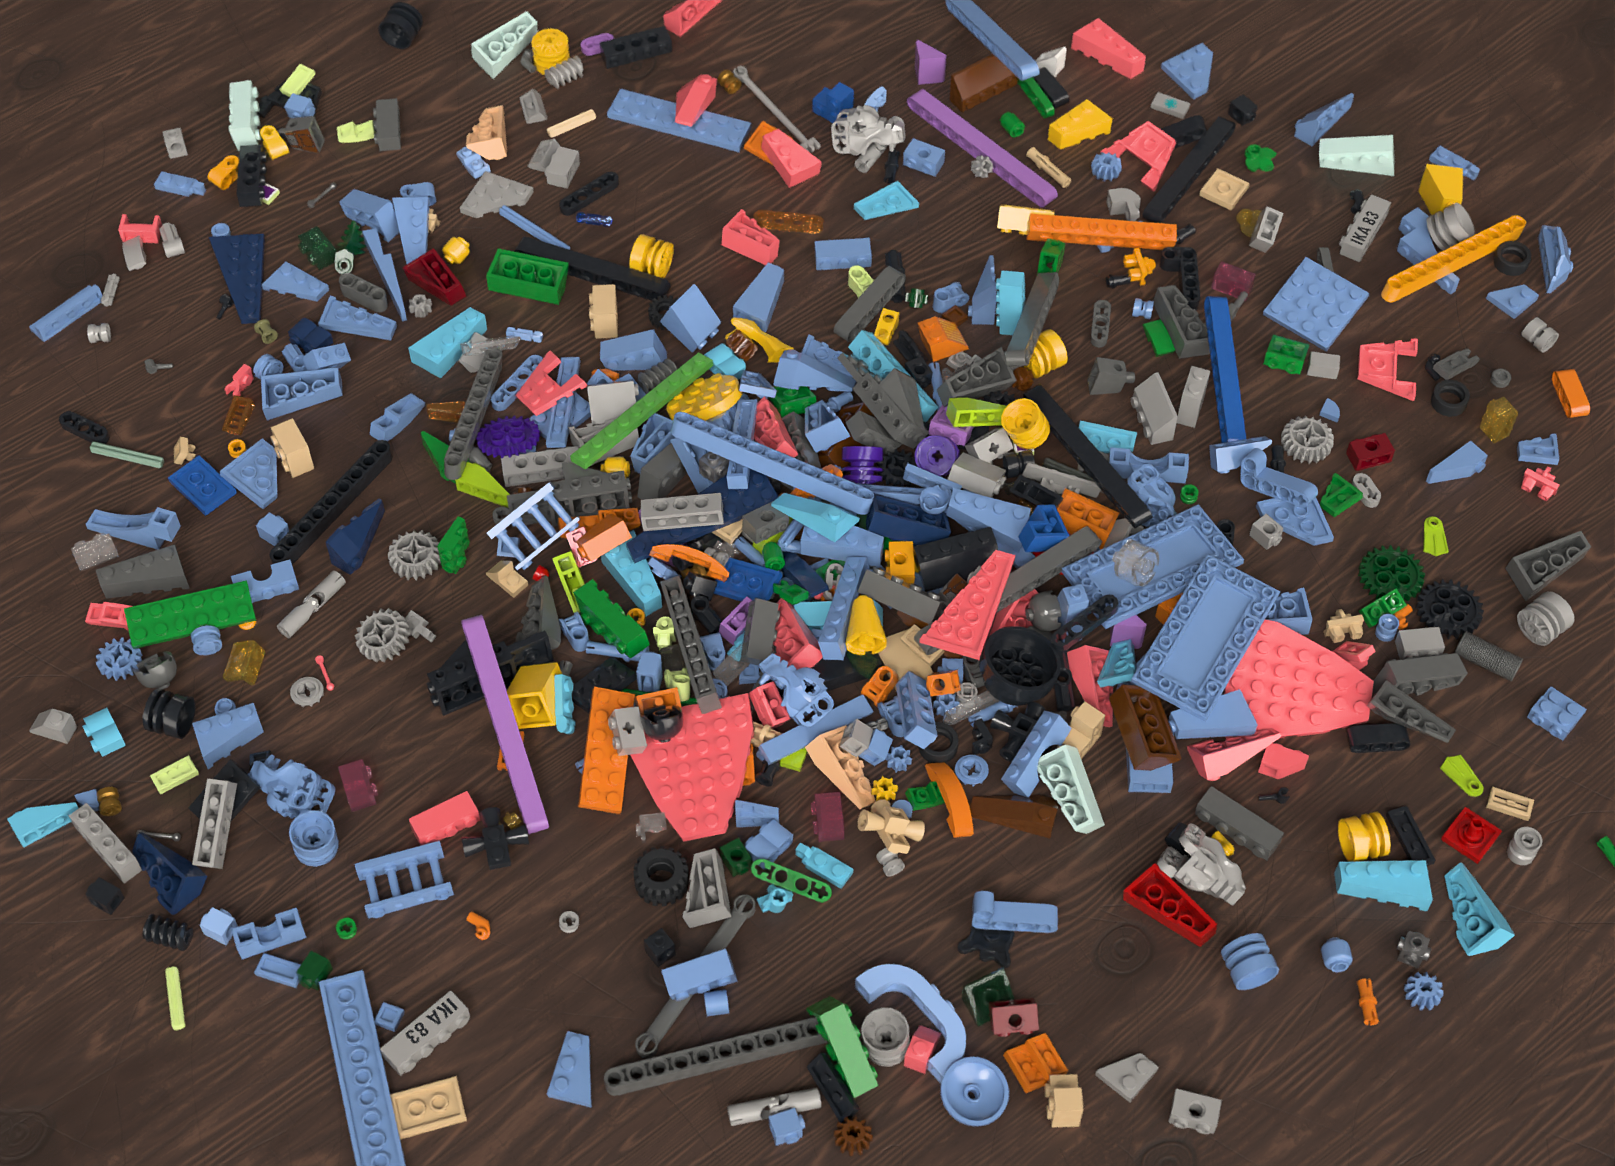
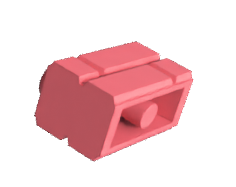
M774 681L759 686L748 693L763 726L768 724L773 729L791 719L786 707L781 706L782 698Z

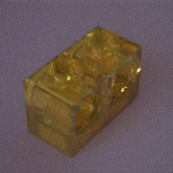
M1505 397L1498 400L1494 399L1488 403L1479 428L1493 443H1496L1510 435L1519 412Z

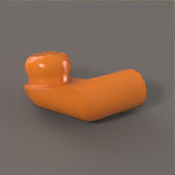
M607 368L599 369L613 381L619 379V373ZM594 369V370L591 372V373H592L591 377L594 375V373H595L598 369Z
M470 912L467 916V921L476 926V937L481 940L487 939L491 933L489 921L474 912Z

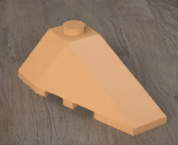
M503 105L485 109L479 118V124L474 125L473 132L467 135V148L488 160H500L507 156Z
M845 725L819 735L805 748L814 764L859 809L874 804L876 801L874 795H871L872 788L869 779L864 776L862 770L864 767L863 760H859V757L853 756L840 747L844 729L847 727Z

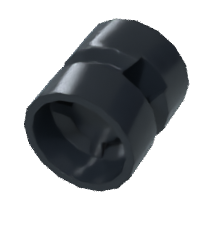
M1031 450L1021 451L1018 456L1015 452L1003 454V468L1006 470L1005 476L1007 479L1018 477L1020 473L1023 474L1027 463L1035 464Z

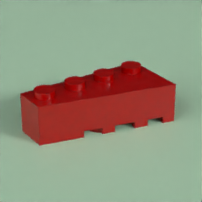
M1156 863L1123 890V900L1199 947L1216 934L1217 923L1165 874Z

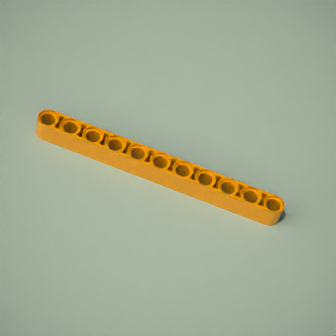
M1516 215L1390 277L1382 290V298L1388 302H1395L1497 250L1499 245L1505 241L1517 240L1526 225L1525 219Z

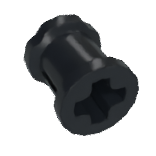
M764 759L762 761L763 766L760 772L756 774L755 780L761 785L769 787L772 786L773 777L780 770V765L777 762L768 765Z

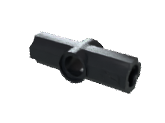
M890 250L888 253H885L886 267L891 266L905 274V268L902 267L901 253L897 250ZM905 282L890 299L894 303H901L905 300Z
M711 532L687 542L686 547L704 553L708 547L714 549L723 543V539ZM675 556L672 559L673 565L678 570H685L693 564Z
M1067 650L1057 652L1061 660V670L1058 677L1065 678L1066 682L1056 680L1053 686L1057 711L1067 712L1075 708L1071 682L1072 673L1069 669Z

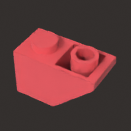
M1272 743L1266 747L1258 773L1281 779L1305 769L1309 755L1299 750L1285 748L1278 743Z

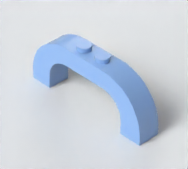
M879 965L865 971L855 979V988L869 1004L886 992H901L911 998L944 1036L945 1046L928 1061V1070L941 1084L947 1069L956 1061L963 1059L965 1053V1029L959 1016L955 1013L953 1005L940 996V992L934 984L930 985L919 973L902 965Z

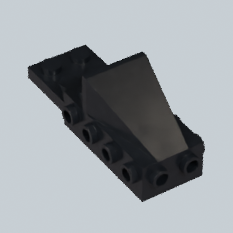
M545 630L509 646H506L504 641L492 645L501 675L504 677L503 682L506 689L509 688L521 666L547 664L554 661L549 637ZM467 640L458 647L439 669L427 673L429 682L426 685L431 694L430 699L434 707H439L443 716L485 698Z

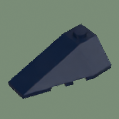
M377 499L366 507L360 517L354 516L351 518L349 525L340 526L326 541L332 565L349 575L362 565L385 510L381 499Z

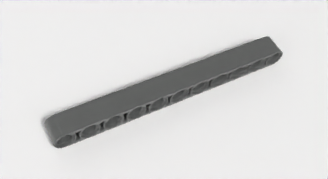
M1086 526L1010 573L996 613L1061 573L1063 567L1097 550L1102 540L1090 527ZM934 622L918 631L914 636V641L926 655H931L939 650V648L920 643V638L923 634L927 633Z
M816 1017L614 1067L605 1073L604 1083L606 1091L610 1095L618 1096L828 1042L822 1038L821 1034L812 1035L808 1033L811 1029L817 1030L815 1025L818 1024ZM788 1035H795L797 1038L788 1040L786 1037ZM767 1040H772L775 1042L771 1046L764 1044V1042ZM744 1046H751L753 1049L744 1051L742 1048ZM724 1051H728L731 1053L727 1057H723L720 1055ZM701 1057L709 1058L706 1062L698 1061ZM680 1062H684L687 1064L683 1068H679L676 1066ZM657 1068L665 1069L664 1072L659 1074L654 1072ZM636 1073H640L643 1075L639 1079L632 1078V1076ZM613 1079L620 1080V1082L616 1085H612L609 1083Z

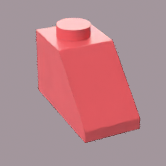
M920 1025L913 1035L905 1054L904 1066L925 1074L928 1068V1061L933 1056L941 1033Z

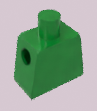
M1050 238L1047 239L1041 250L1037 274L1059 272L1063 261L1064 242ZM1052 263V268H1048L1047 264Z

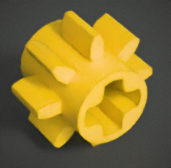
M882 776L879 781H873L874 788L871 790V795H876V801L895 800V792L898 790V785H893L892 778L888 779Z

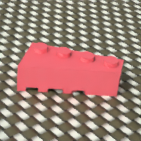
M1099 18L1073 33L1071 49L1075 51L1080 50L1084 52L1085 56L1089 58L1092 56L1098 59V63L1102 65H1110L1112 70L1130 79L1144 71L1146 56Z
M764 396L757 406L754 441L795 458L798 452L778 410Z

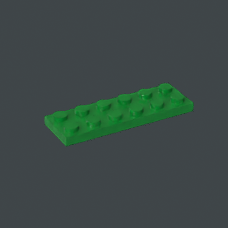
M247 581L124 608L133 649L191 636L195 629L209 625L222 629L256 621Z

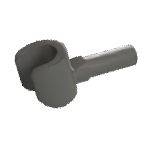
M147 359L144 362L146 371L149 374H154L158 369L173 368L172 363L155 364L153 359Z

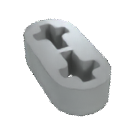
M1364 473L1356 474L1352 485L1363 493L1362 503L1367 507H1376L1381 499L1380 491L1368 475Z
M831 564L825 572L824 582L828 585L829 590L823 592V596L827 601L833 600L832 594L828 591L832 589L833 585L835 586L834 591H836L843 571V567L840 564ZM833 569L839 574L835 580H833L834 575L830 573Z

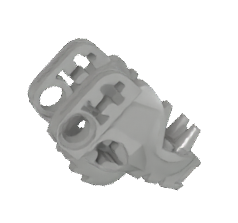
M868 105L844 109L840 111L837 120L834 121L831 127L834 150L841 154L851 153L852 155L862 154L864 156L868 146L875 142L889 145V150L892 152L896 144L904 142L906 138L905 124L900 121H896L894 124L892 119H889L887 122L886 118L879 117L878 112ZM847 114V118H841V115ZM840 140L843 144H846L843 149L840 145H837L839 144Z
M1190 823L1183 830L1179 841L1185 848L1184 850L1191 855V858L1189 859L1187 855L1183 856L1172 847H1167L1158 860L1159 868L1170 878L1174 877L1191 890L1203 891L1208 895L1221 898L1234 905L1245 893L1246 889L1239 866L1226 857L1218 840L1205 836L1206 833Z

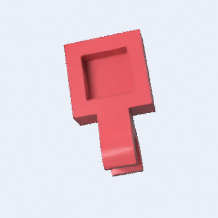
M246 364L232 376L233 381L225 387L226 394L234 391L233 396L235 399L241 395V391L249 386L254 379L251 367Z

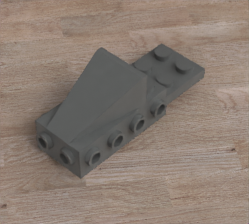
M841 353L837 357L857 382L852 389L893 439L914 449L929 434L923 423L916 380L896 368L883 379L880 375L869 372L867 370L868 365L861 359L858 361L851 354L848 356Z
M564 462L562 463L564 480L551 482L555 486L552 490L553 496L570 517L598 515V510L630 508L629 503H632L631 491H628L631 490L630 480L625 478L624 471L606 473L590 468L585 470L578 465ZM539 490L507 495L509 513L511 514ZM541 499L536 504L539 506L537 507L548 522H552L553 527L558 526V518L561 517L547 500ZM527 511L521 515L525 525L539 523Z

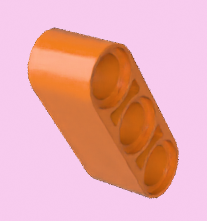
M1574 369L1554 371L1552 383L1566 416L1572 418L1589 415L1590 404Z

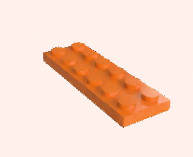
M599 687L593 688L578 807L615 814L621 813L628 755L618 756L617 749L613 748L612 738L614 735L613 731L609 729L608 718L614 709L633 707L635 694Z

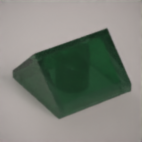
M1003 967L964 985L961 998L977 1026L990 1021L989 1002L1015 1000Z

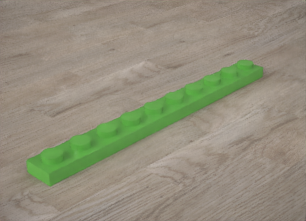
M698 352L570 455L571 462L586 470L713 366V360Z

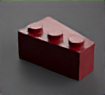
M434 248L402 267L409 281L450 306L466 297L461 283Z

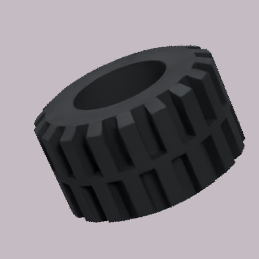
M660 846V849L652 847L650 852L644 851L643 857L639 856L637 863L634 864L633 874L636 892L638 891L639 897L641 899L644 898L646 903L652 902L653 906L662 904V907H664L669 902L671 905L676 903L675 899L680 900L683 897V893H686L687 885H689L688 866L686 865L685 858L681 857V853L678 851L674 853L673 848L669 847L666 850L665 846ZM661 870L673 874L665 882H655L650 879L653 873Z

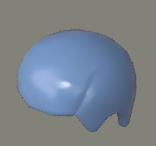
M938 485L923 489L918 501L922 510L926 513L940 514L947 509L951 497L948 489L943 490Z

